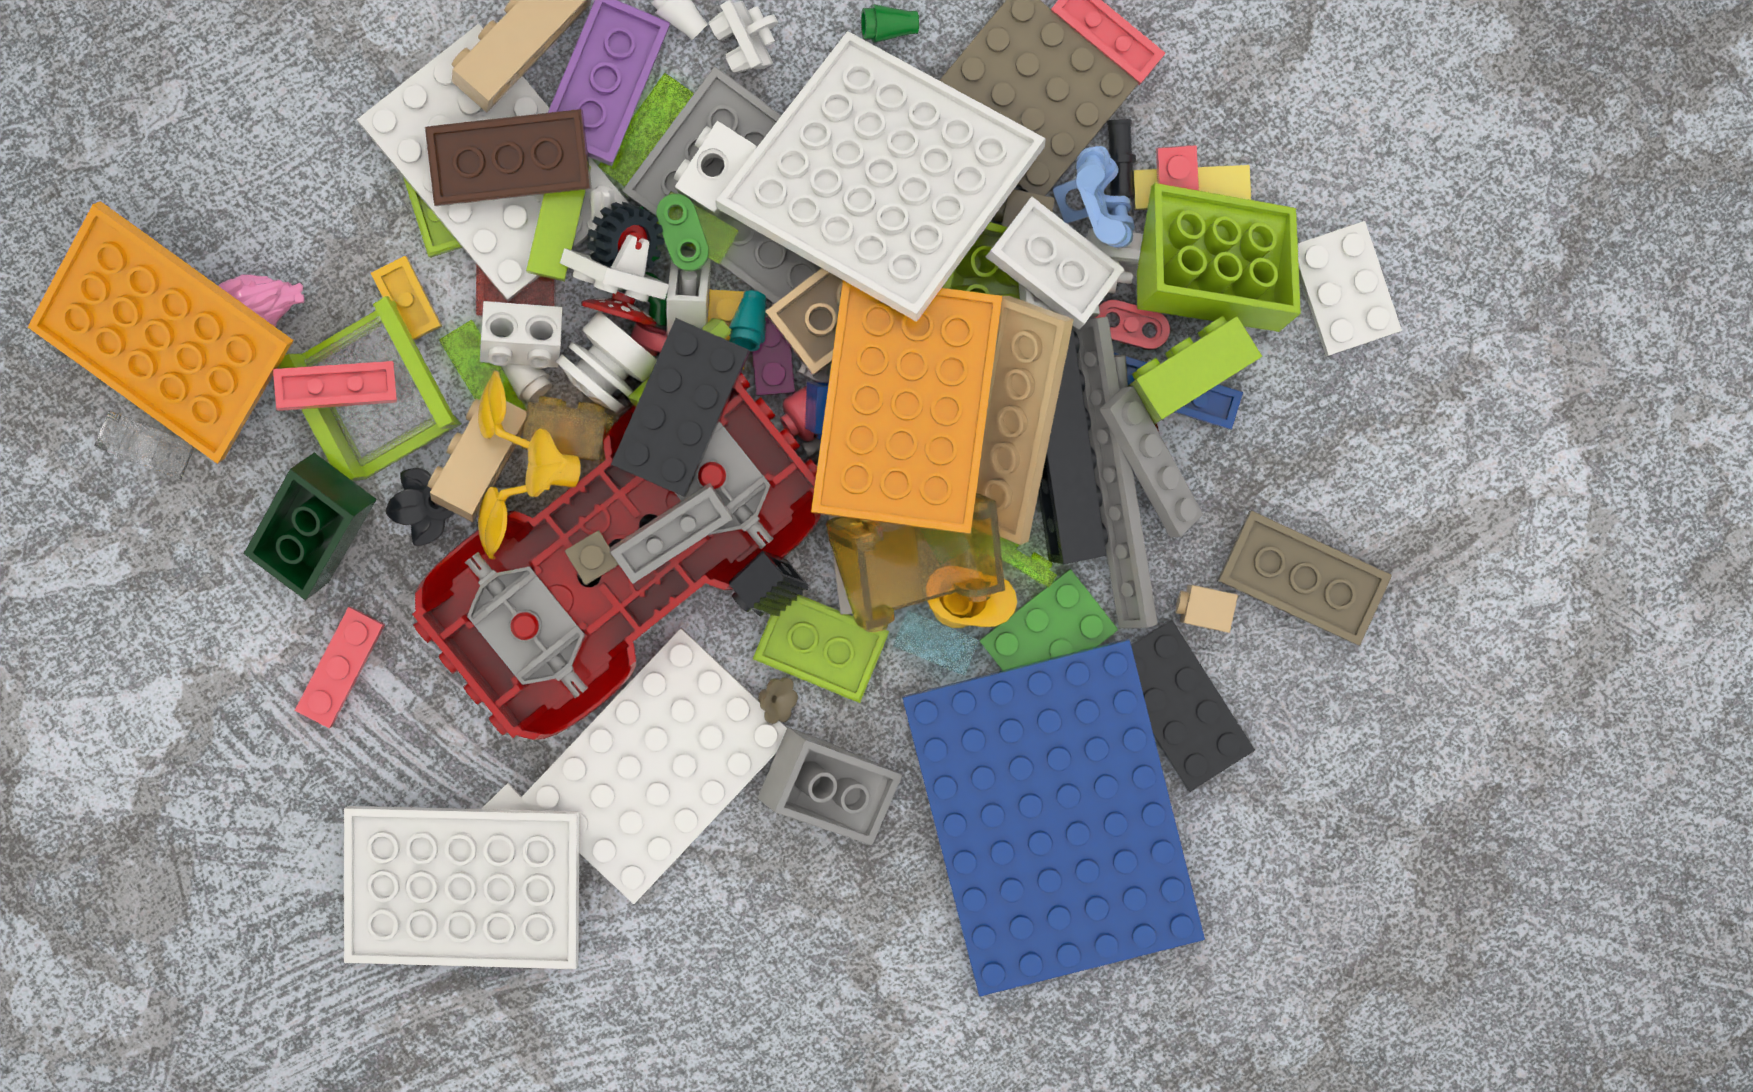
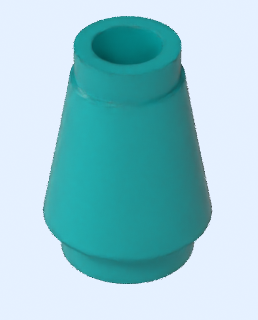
M754 290L745 291L729 326L732 330L730 331L731 334H729V341L750 350V352L757 351L760 348V344L765 341L766 296L763 293Z

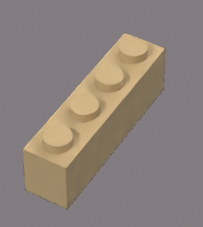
M510 0L504 9L507 14L498 23L492 20L482 29L478 35L480 41L471 51L466 47L455 57L451 64L454 67L451 82L487 113L590 6L591 0Z

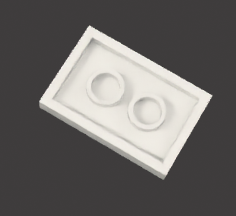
M1033 197L1028 200L986 255L987 259L1055 312L1074 319L1073 326L1078 330L1087 322L1124 271L1122 266Z
M1365 221L1298 243L1299 278L1326 356L1402 331Z

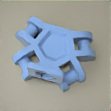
M1088 147L1077 157L1076 179L1053 188L1061 215L1065 223L1089 217L1094 233L1100 241L1115 248L1126 247L1133 240V230L1135 228L1133 218L1128 216V212L1131 210L1130 199L1126 196H1109L1103 193L1106 186L1117 176L1118 166L1110 158L1111 156L1105 147ZM1072 189H1079L1085 208L1081 210L1070 208L1066 203L1067 193Z

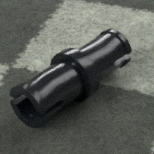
M1131 119L1107 121L1110 158L1118 166V174L1110 182V196L1134 198L1132 163H1136V154H1132Z

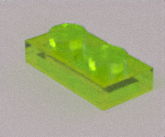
M991 533L988 534L981 546L982 548L1047 588L1051 586L1057 574L1050 570L1053 565L1052 562L1036 552H1033L1031 557H1028L1017 550L1019 544L1000 536L996 537Z

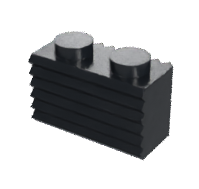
M763 550L729 581V585L735 591L732 594L735 602L744 611L749 612L752 609L759 616H762L764 613L780 616V611H786V606H791L792 601H797V595L802 596L803 590H808L806 581L787 559L777 557Z

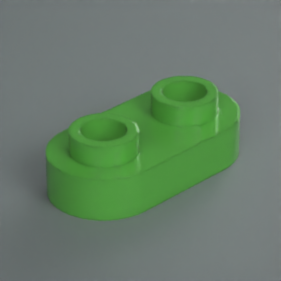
M682 194L667 195L659 202L656 216L659 225L662 226V235L670 258L683 271L692 272L699 270L706 264L709 258V247L695 206L688 197ZM678 206L683 209V216L679 220L669 218V211L672 207ZM688 243L696 247L695 255L690 258L684 257L681 252L682 247Z

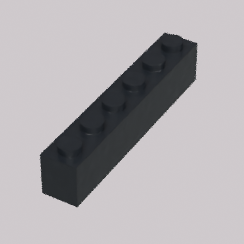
M1073 326L1039 488L1049 562L1063 565L1107 556L1105 545L1108 542L1107 530L1101 521L1099 508L1102 505V494L1100 488L1096 485L1094 474L1097 459L1094 449L1090 446L1088 433L1091 428V418L1084 406L1083 399L1085 378L1079 369L1077 358L1080 343L1077 333L1073 330Z

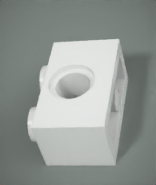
M719 121L715 123L712 129L708 126L703 129L695 143L699 150L691 162L685 159L681 163L673 178L678 181L675 189L679 194L688 197L693 203L715 217L720 212L716 207V199L757 148L756 145ZM710 158H719L724 162V170L718 176H707L703 172L705 161Z

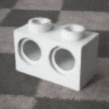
M483 301L480 362L492 363L497 366L514 364L528 365L539 369L547 367L558 368L559 364L556 360L560 356L562 307Z

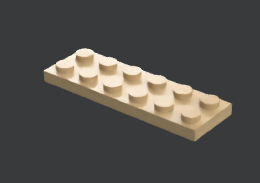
M1003 296L972 525L1021 545L1029 542L1074 319L1011 296Z

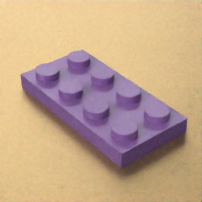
M618 0L594 1L548 111L550 113L582 109L588 157L610 166L614 163L670 27V22Z

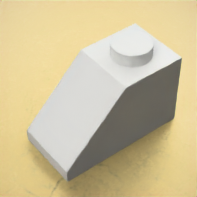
M681 250L682 255L687 258L694 256L696 251ZM711 257L708 258L702 268L692 272L679 269L671 260L669 288L666 299L667 336L675 318L700 329L708 323Z

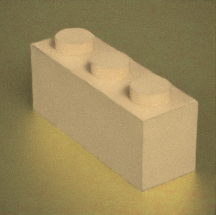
M477 398L466 415V420L470 422L464 433L457 432L448 446L447 453L451 456L444 468L437 466L427 485L431 488V501L471 522H474L479 514V508L486 491L490 487H494L517 445L497 436L495 433L490 439L482 436L478 424L480 400ZM506 401V414L501 422L503 429L521 438L530 422L529 413Z

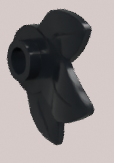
M411 468L400 472V480L404 490L395 494L390 499L385 510L386 515L392 521L402 525H411V537L415 546L426 545L437 540L444 532L445 520L455 514L442 506L440 508L437 507L435 502L431 501V488L427 485L432 475L427 470L421 468Z

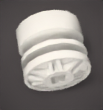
M598 311L582 330L592 342V347L587 350L572 342L568 347L579 355L581 360L575 365L561 354L556 362L562 367L569 381L597 405L620 414L625 407L612 395L619 389L628 397L633 391L625 382L626 378L630 375L644 382L651 375L657 359Z

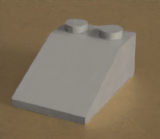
M787 727L757 798L775 813L873 845L902 778V774L825 740Z

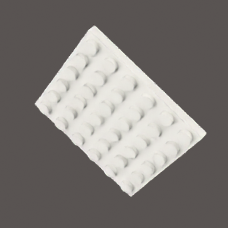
M847 31L716 199V207L917 322L1044 149L1045 138Z

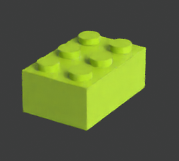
M1224 316L1220 317L1197 333L1201 338L1194 343L1191 337H1188L1164 353L1168 360L1160 364L1156 357L1132 373L1135 381L1129 384L1128 387L1134 386L1154 424L1263 357L1238 316L1228 322Z

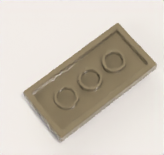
M1251 510L1247 514L1217 581L1360 646L1392 575Z

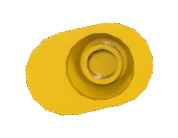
M945 566L935 570L928 577L925 585V596L929 609L932 610L937 620L950 628H964L967 626L996 627L1010 619L1017 605L1016 592L1010 582L1002 576L988 571Z

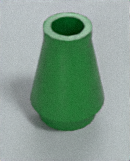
M872 4L871 8H862L861 33L863 39H871L873 43L909 34H918L919 32L918 11H907Z

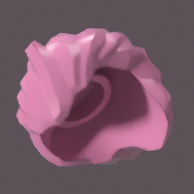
M240 275L218 285L273 326L277 325L278 320L292 305L301 304L305 301L304 295L301 294L303 291L301 283L291 285V283L283 282L279 279L272 280L268 276Z

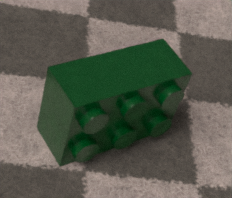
M314 452L289 470L243 554L306 601L329 583L377 499Z

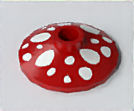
M617 292L616 294L613 293L611 298H593L581 302V306L652 327L657 325V322L650 315L634 305V298L624 293Z

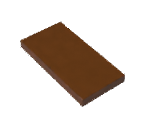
M582 109L425 127L434 206L592 189Z

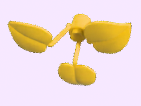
M493 371L483 390L478 409L479 428L484 438L490 439L495 433L503 439L527 448L528 469L525 479L526 485L503 489L498 492L496 487H490L482 499L478 514V530L482 546L489 559H495L493 554L498 550L506 532L507 508L505 501L509 496L527 492L530 497H538L544 490H549L551 485L575 487L579 481L581 470L579 457L561 454L546 429H537L531 441H527L503 429L501 422L506 414V397L498 371Z

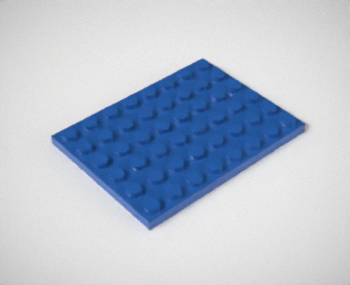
M1129 639L902 696L979 997L1205 940Z

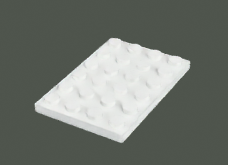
M478 23L360 116L357 121L509 302L540 277L526 273V268L544 194L434 206L425 127L533 115L548 113L549 111L547 104L523 76L487 113L451 82L452 70L454 68L451 64L455 57L466 47L471 51L480 41L478 35L483 28ZM590 157L588 159L589 166H591L592 189H587L573 249L589 237L587 235L589 230L587 222L591 219V192L596 186L603 185L604 187L613 188L615 202L620 204L622 202L628 203Z
M680 628L530 787L521 799L533 810L579 811V853L627 899L635 904L777 753L787 727L780 721L775 724L766 722L764 718L765 711L761 709L759 700L687 632Z
M347 806L344 808V963L576 969L578 967L579 811Z

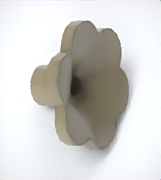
M783 677L780 680L771 679L767 684V688L760 691L758 700L761 709L765 711L764 718L766 722L775 724L778 721L786 722L789 720L791 709L798 700L797 692L793 690L794 683L792 679Z

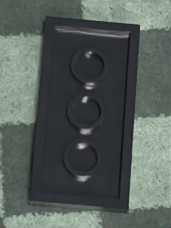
M675 318L611 465L686 497L750 350Z
M1168 620L1131 644L1154 738L1189 792L1255 751L1173 620Z

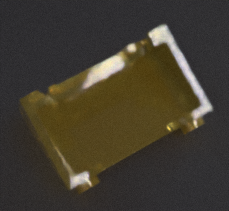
M976 493L970 534L839 516L829 519L826 523L828 540L855 623L864 628L865 631L878 632L887 629L888 624L895 620L894 610L955 592L966 596L969 601L981 602L990 599L991 594L1005 590L996 501L979 493Z

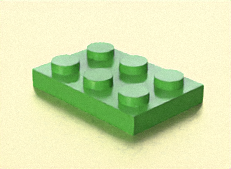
M1068 569L1016 610L1007 622L996 626L979 641L1003 671L1097 647L1118 631V628L1074 572Z

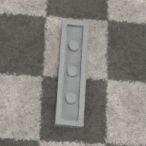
M1134 386L1123 387L1099 410L1170 538L1181 537L1203 516V513Z

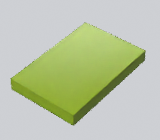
M797 595V601H792L791 606H786V611H780V616L770 615L753 660L860 703L889 631L849 614L841 615L839 610L805 596Z

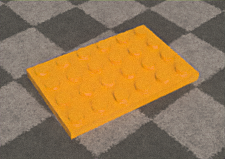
M101 201L92 204L28 325V328L217 464L227 456L272 379L273 369L279 367L294 341Z
M843 280L811 513L964 534L971 533L1002 296L941 288L916 322Z

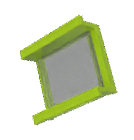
M385 296L373 303L376 309L374 312L302 354L285 355L279 365V369L393 361L396 403L301 409L329 463L352 481L366 480L462 424L449 408L396 308V302L391 301L389 296Z

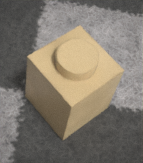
M1187 585L1186 592H1179L1175 613L1181 614L1179 621L1181 623L1230 633L1238 595L1195 585Z

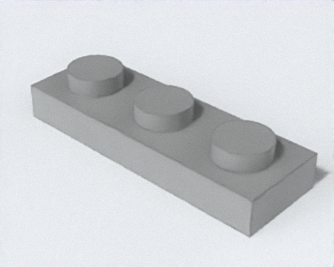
M709 483L612 546L610 553L633 584L732 520L733 517L711 483Z

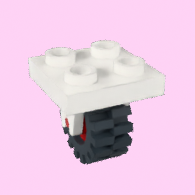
M622 202V204L612 203L611 209L604 207L600 210L603 215L602 219L594 217L592 223L597 225L596 229L588 230L587 235L594 238V241L587 242V248L593 251L590 255L564 248L560 264L573 269L572 276L574 278L593 283L594 287L616 294L617 290L623 291L625 295L644 302L648 301L649 296L665 300L669 284L651 277L645 272L646 267L652 269L655 265L651 260L652 257L659 258L661 255V251L656 249L657 245L664 244V238L657 235L663 232L662 226L656 223L658 221L657 217L650 214L649 211L627 202Z

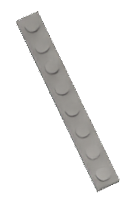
M1108 316L1088 319L1080 330L1074 326L1073 330L1077 333L1080 343L1077 358L1079 369L1085 378L1083 399L1084 406L1091 418V428L1088 433L1090 446L1094 449L1097 459L1094 474L1096 485H1098L1102 494V505L1099 508L1101 521L1105 525L1108 534V542L1105 546L1119 629L1148 628L1158 625L1133 469L1099 410L1120 391Z

